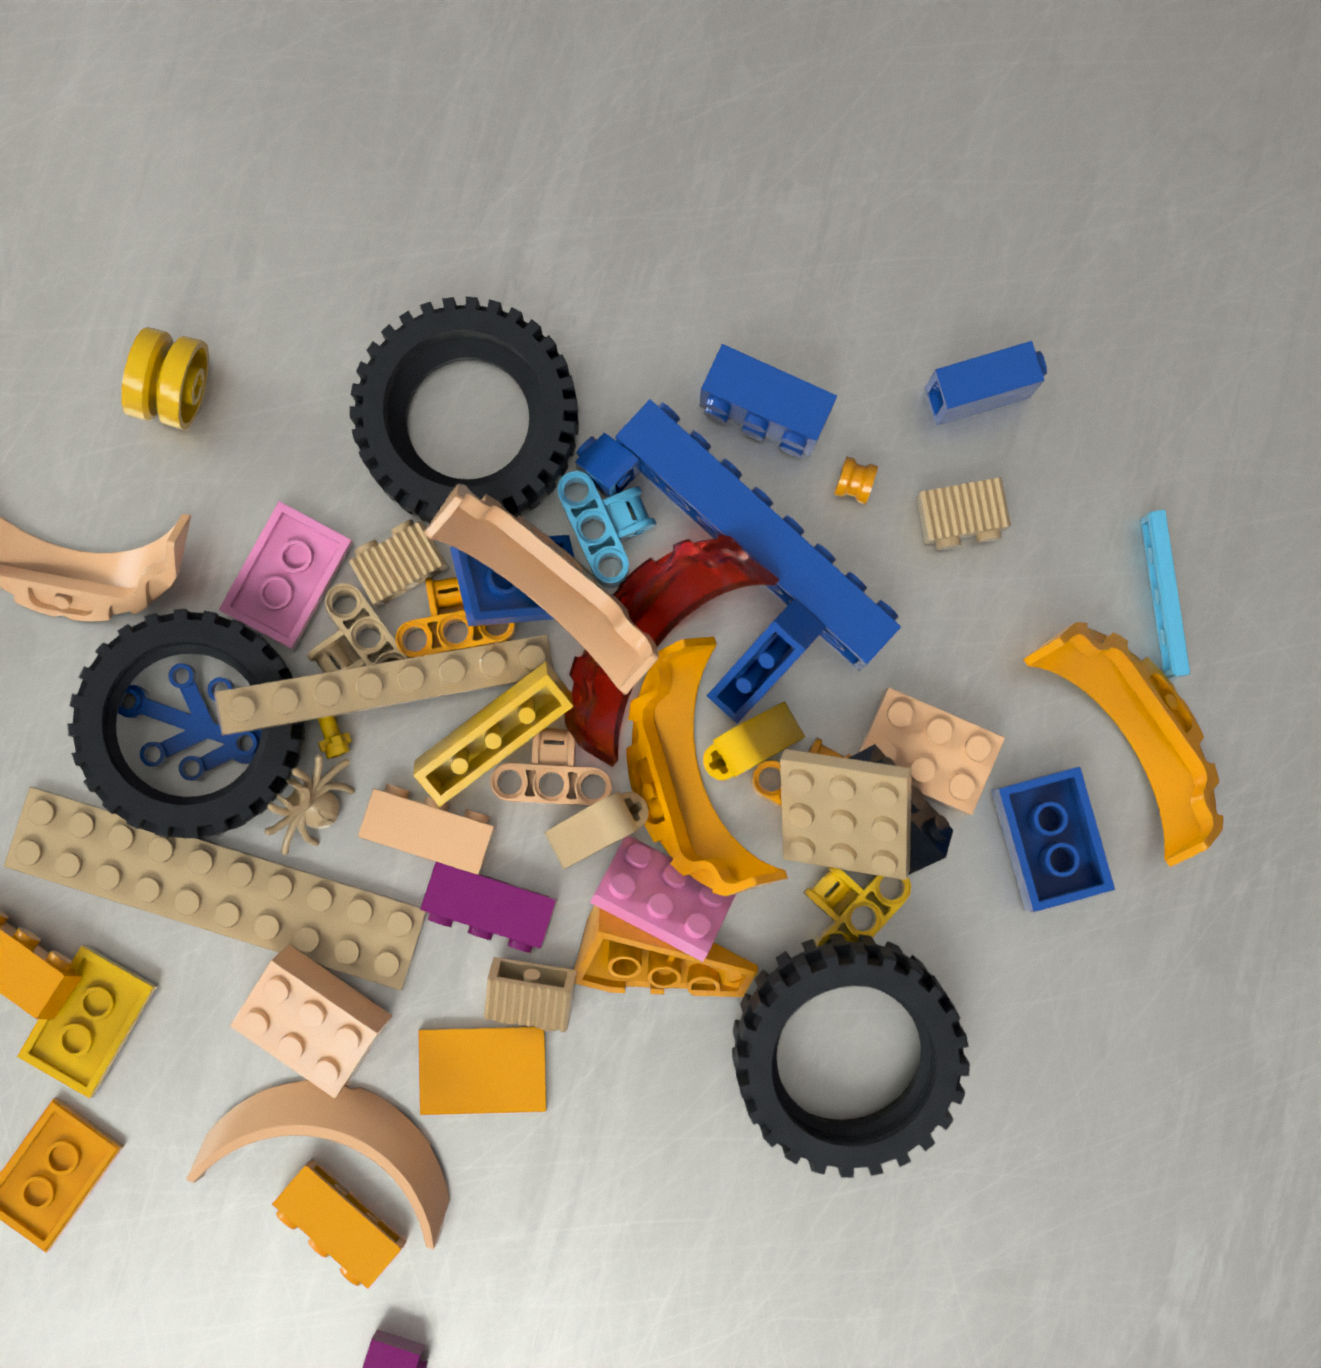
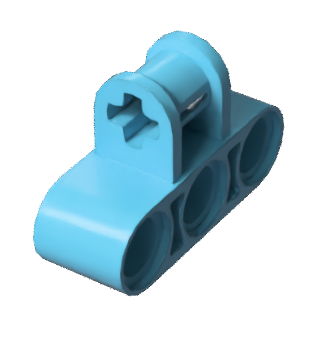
M581 471L568 472L562 476L558 483L557 490L561 505L597 582L607 588L619 587L625 583L630 570L628 557L621 543L652 529L657 523L654 518H649L640 498L642 490L639 486L601 500L595 484L589 475ZM580 483L588 488V495L584 500L573 502L567 499L565 496L566 490L572 484ZM627 506H630L636 520H633ZM597 520L603 523L606 527L603 536L595 540L586 538L582 530L587 522ZM609 557L620 560L623 565L620 574L611 578L605 577L599 571L601 562Z

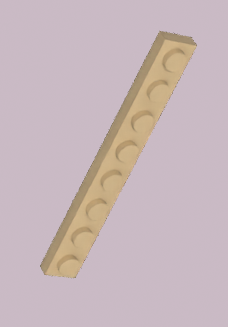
M547 635L223 690L215 692L214 697L222 736L514 684L545 661L553 670L554 667Z

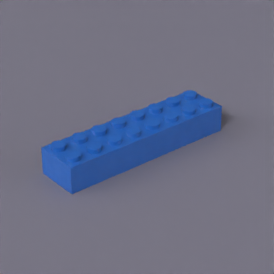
M649 399L615 436L618 443L631 451L639 459L640 473L785 605L788 606L796 599L826 627L820 636L858 671L864 668L901 628L895 621L899 617L898 614L882 600L875 603L864 593L867 589L866 585L853 573L848 572L844 575L833 565L836 561L835 557L819 543L813 547L801 536L805 532L804 529L788 515L782 519L770 508L773 505V501L757 487L750 490L739 480L742 477L741 472L730 461L724 458L719 462L708 452L711 448L710 444L699 433L693 430L688 434L677 423L680 417L668 405L662 402L657 406Z

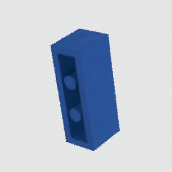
M794 599L706 696L738 724L826 627Z

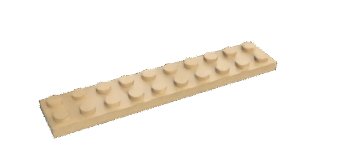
M36 787L29 788L3 867L280 953L290 944L320 966L400 991L403 990L427 912L420 910L421 907L200 838L154 835L155 833L136 829L126 824V820L117 814H111L106 809Z

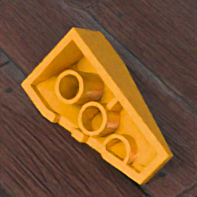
M594 905L586 921L574 970H577L575 984L610 993H625L626 987L650 988V994L664 995V988L688 989V992L693 996L743 997L758 973V965L714 942L702 962Z

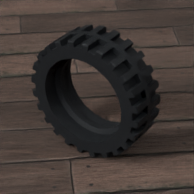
M174 609V613L159 615L153 613L144 616L145 621L132 627L129 624L117 630L119 635L108 645L103 642L94 651L98 656L89 668L83 667L78 676L83 679L77 695L72 694L69 706L74 708L73 723H68V736L73 737L76 751L71 754L75 766H80L86 778L83 782L88 790L95 792L102 800V806L111 814H117L126 820V824L163 837L200 838L219 835L220 833L237 829L247 824L246 822L257 815L262 814L268 809V804L276 799L277 794L283 793L289 784L286 780L290 779L292 769L298 766L301 758V746L305 737L304 721L263 728L256 754L246 770L237 779L218 791L191 797L161 792L141 780L124 759L118 743L116 722L119 705L128 686L145 668L161 659L180 654L210 656L236 669L252 686L294 678L281 656L260 634L258 635L247 628L245 624L235 619L230 620L221 617L215 612L206 610L203 613L189 612L187 609Z
M843 934L830 935V944L816 946L814 939L802 942L804 952L790 958L787 951L776 957L778 967L772 973L768 974L763 969L755 978L757 989L753 995L745 993L740 1003L743 1012L741 1019L734 1021L733 1035L735 1047L732 1048V1059L747 1113L753 1125L758 1124L760 1126L763 1139L771 1147L778 1143L783 1149L785 1158L794 1164H797L801 1157L807 1159L812 1172L824 1175L826 1167L832 1166L838 1168L841 1178H854V1168L867 1167L870 1175L874 1176L883 1174L881 1164L894 1159L897 1160L899 1167H902L911 1162L908 1155L909 1151L920 1145L926 1152L935 1144L931 1133L938 1125L945 1130L949 1128L954 1120L948 1110L951 1102L962 1104L966 1092L960 1084L961 1076H969L970 1063L964 1054V1048L969 1047L967 1035L959 1022L961 1018L936 977L931 975L924 964L914 955L910 958L904 955L898 945L889 941L886 942L885 947L877 945L872 936L859 934L858 942H847ZM861 986L884 992L898 1001L907 1010L919 1034L921 1048L920 1063L912 1081L892 1103L864 1117L846 1120L829 1119L805 1111L790 1097L781 1082L778 1072L777 1048L785 1024L805 1003L833 989Z

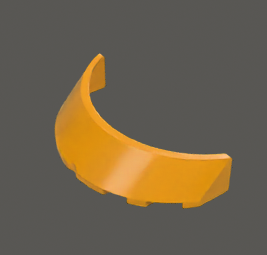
M1085 622L1073 623L1023 658L1028 667H1036L1053 672L1078 686L1103 708L1122 731L1139 758L1152 786L1161 816L1164 834V860L1168 866L1172 867L1207 850L1223 831L1224 815L1217 813L1214 788L1219 784L1218 773L1215 763H1209L1204 757L1200 743L1205 737L1186 702L1177 694L1174 685L1156 664L1148 657L1140 660L1128 649V640L1113 632L1107 636L1087 628V623Z
M714 636L682 639L658 651L659 658L648 670L639 695L631 701L628 720L633 721L632 745L626 748L628 774L632 791L639 794L645 800L648 807V819L644 825L653 842H660L673 860L670 864L683 876L690 875L703 885L713 889L712 893L730 896L788 879L786 870L774 867L758 859L731 835L718 817L708 798L696 758L694 712L701 677L717 643Z

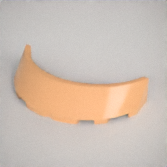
M458 484L453 489L424 534L432 540L446 543L472 556L520 589L563 626L596 660L616 687L626 695L659 658L657 646L650 635L644 633L630 620L628 609L615 596L606 592L597 583L595 576L536 526L520 515L517 517L513 516L499 501L488 495L479 499L466 485Z
M182 514L170 531L148 545L133 550L113 553L85 552L58 546L19 529L0 516V588L13 594L15 603L54 617L65 616L70 620L107 621L111 619L112 615L131 612L132 615L148 608L149 604L170 588L176 579L181 567L191 515Z
M309 1080L273 1086L247 1098L227 1112L206 1134L186 1181L196 1183L205 1176L206 1170L222 1157L256 1141L280 1136H310L348 1146L365 1155L385 1170L402 1189L413 1207L422 1229L426 1248L434 1249L437 1245L450 1202L447 1181H445L442 1169L430 1146L429 1140L419 1127L417 1128L407 1116L397 1109L396 1105L365 1088H350L347 1085L336 1098H333Z

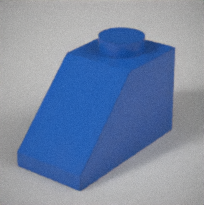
M605 432L598 439L594 436L588 438L576 452L579 456L575 461L577 470L589 475L595 487L606 498L624 491L640 475L639 459Z

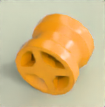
M846 456L834 495L839 497L850 495L855 497L858 503L866 505L878 466L873 464L863 466L857 464L854 458Z

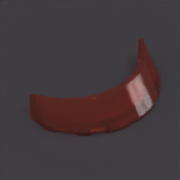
M718 535V539L698 542L686 539L673 544V551L657 561L650 557L626 577L612 596H615L628 609L630 620L644 633L649 634L658 647L664 638L684 618L711 599L747 586H775L780 579L732 536ZM584 649L582 656L574 657L569 676L574 681L572 688L574 707L564 713L565 726L580 748L613 767L619 759L620 728L632 689L626 695L621 692L596 660Z

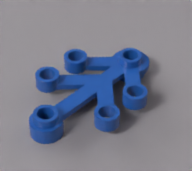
M179 663L174 665L168 674L170 683L174 687L180 688L191 714L151 700L148 692L141 686L129 685L118 709V713L121 716L138 718L145 715L185 730L162 742H148L144 744L140 750V759L145 765L150 767L161 766L168 757L208 738L223 743L224 745L202 757L187 756L181 760L179 764L180 775L185 780L197 781L203 778L207 771L232 759L242 764H250L256 754L262 729L222 736L220 724L214 722L196 683L197 674L192 666ZM182 668L189 672V679L184 684H180L176 678L177 672ZM222 677L213 679L207 688L209 697L215 701V687L221 682L227 685L228 690L235 689L231 680ZM129 693L133 694L136 699V703L131 709H127L123 704L124 697ZM245 735L250 736L253 741L252 748L248 751H243L239 745L240 739ZM153 746L160 750V758L156 762H152L148 758V751ZM192 760L196 761L199 765V772L195 776L189 775L186 770L187 764Z

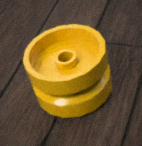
M151 327L141 329L129 351L124 369L121 388L123 412L128 417L150 421L158 415L160 422L165 426L181 430L188 429L197 416L206 389L209 371L208 345L203 340L182 336L173 342L172 336L167 331Z

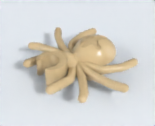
M317 754L315 756L312 780L302 770L293 768L292 774L304 782V785L296 779H289L286 782L294 787L293 793L287 798L277 794L279 802L287 808L279 807L273 803L268 804L267 808L269 811L286 817L275 825L266 828L264 831L265 835H272L289 824L281 849L283 855L289 853L290 842L296 826L305 842L318 846L319 841L309 835L304 825L306 824L315 829H323L336 821L340 812V804L335 795L328 790H343L348 794H354L355 790L346 783L327 782L349 765L348 759H344L320 778L323 757Z

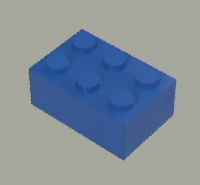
M721 344L702 385L699 407L704 408V414L712 420L726 424L727 420L743 426L741 431L746 435L761 441L766 436L779 442V448L782 451L800 458L802 454L811 457L832 411L837 395Z
M1081 767L1069 768L991 790L1025 911L1036 912L1115 890Z

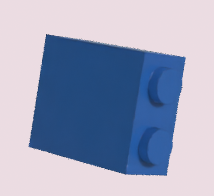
M1029 341L935 369L925 386V391L936 426L1031 398L1045 381L1044 376L1047 375V366L1042 352H1036L1033 342Z

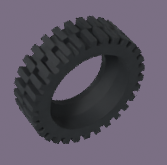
M466 296V305H457L454 297L442 298L443 308L434 310L430 301L420 305L423 314L415 318L412 317L409 311L399 316L403 324L402 326L394 330L388 324L381 331L385 340L380 346L372 341L366 350L371 359L368 364L360 361L356 370L361 379L360 383H352L350 395L355 400V406H349L350 419L355 424V429L351 430L354 442L360 449L358 453L370 471L369 473L383 491L393 501L395 500L403 510L411 515L415 513L422 521L431 523L458 484L466 485L479 499H482L485 495L494 498L515 517L521 516L520 511L528 506L531 510L535 509L541 504L539 498L545 492L550 495L556 488L555 481L558 476H564L569 468L567 461L569 456L573 457L576 448L575 436L578 435L579 411L572 375L570 376L568 364L563 354L560 355L558 353L556 343L550 335L545 337L542 334L541 326L531 319L527 323L524 321L522 312L511 307L509 313L503 311L501 302L490 299L488 306L485 307L480 306L478 297ZM457 361H481L494 365L506 372L521 388L529 410L527 435L517 455L499 471L476 479H458L435 471L416 453L408 432V410L416 389L433 371Z

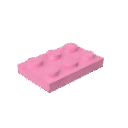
M279 501L219 610L295 650L349 552L353 541Z
M629 835L626 836L590 903L703 962L736 894L722 896L712 893L713 889L703 885L690 875L683 876L670 864L673 860L671 857Z

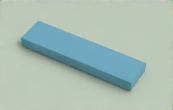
M1151 511L1140 519L1163 673L1168 679L1180 678L1190 675L1166 511Z

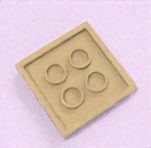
M785 749L780 758L783 859L906 880L910 871L912 768Z

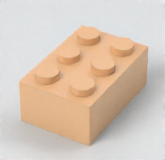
M888 687L880 697L857 753L876 744L886 757L891 758L897 766L912 768L911 784L922 792L925 799L968 816L973 815L1005 737Z
M289 944L270 961L230 1026L327 1094L336 1098L352 1079L393 1015Z

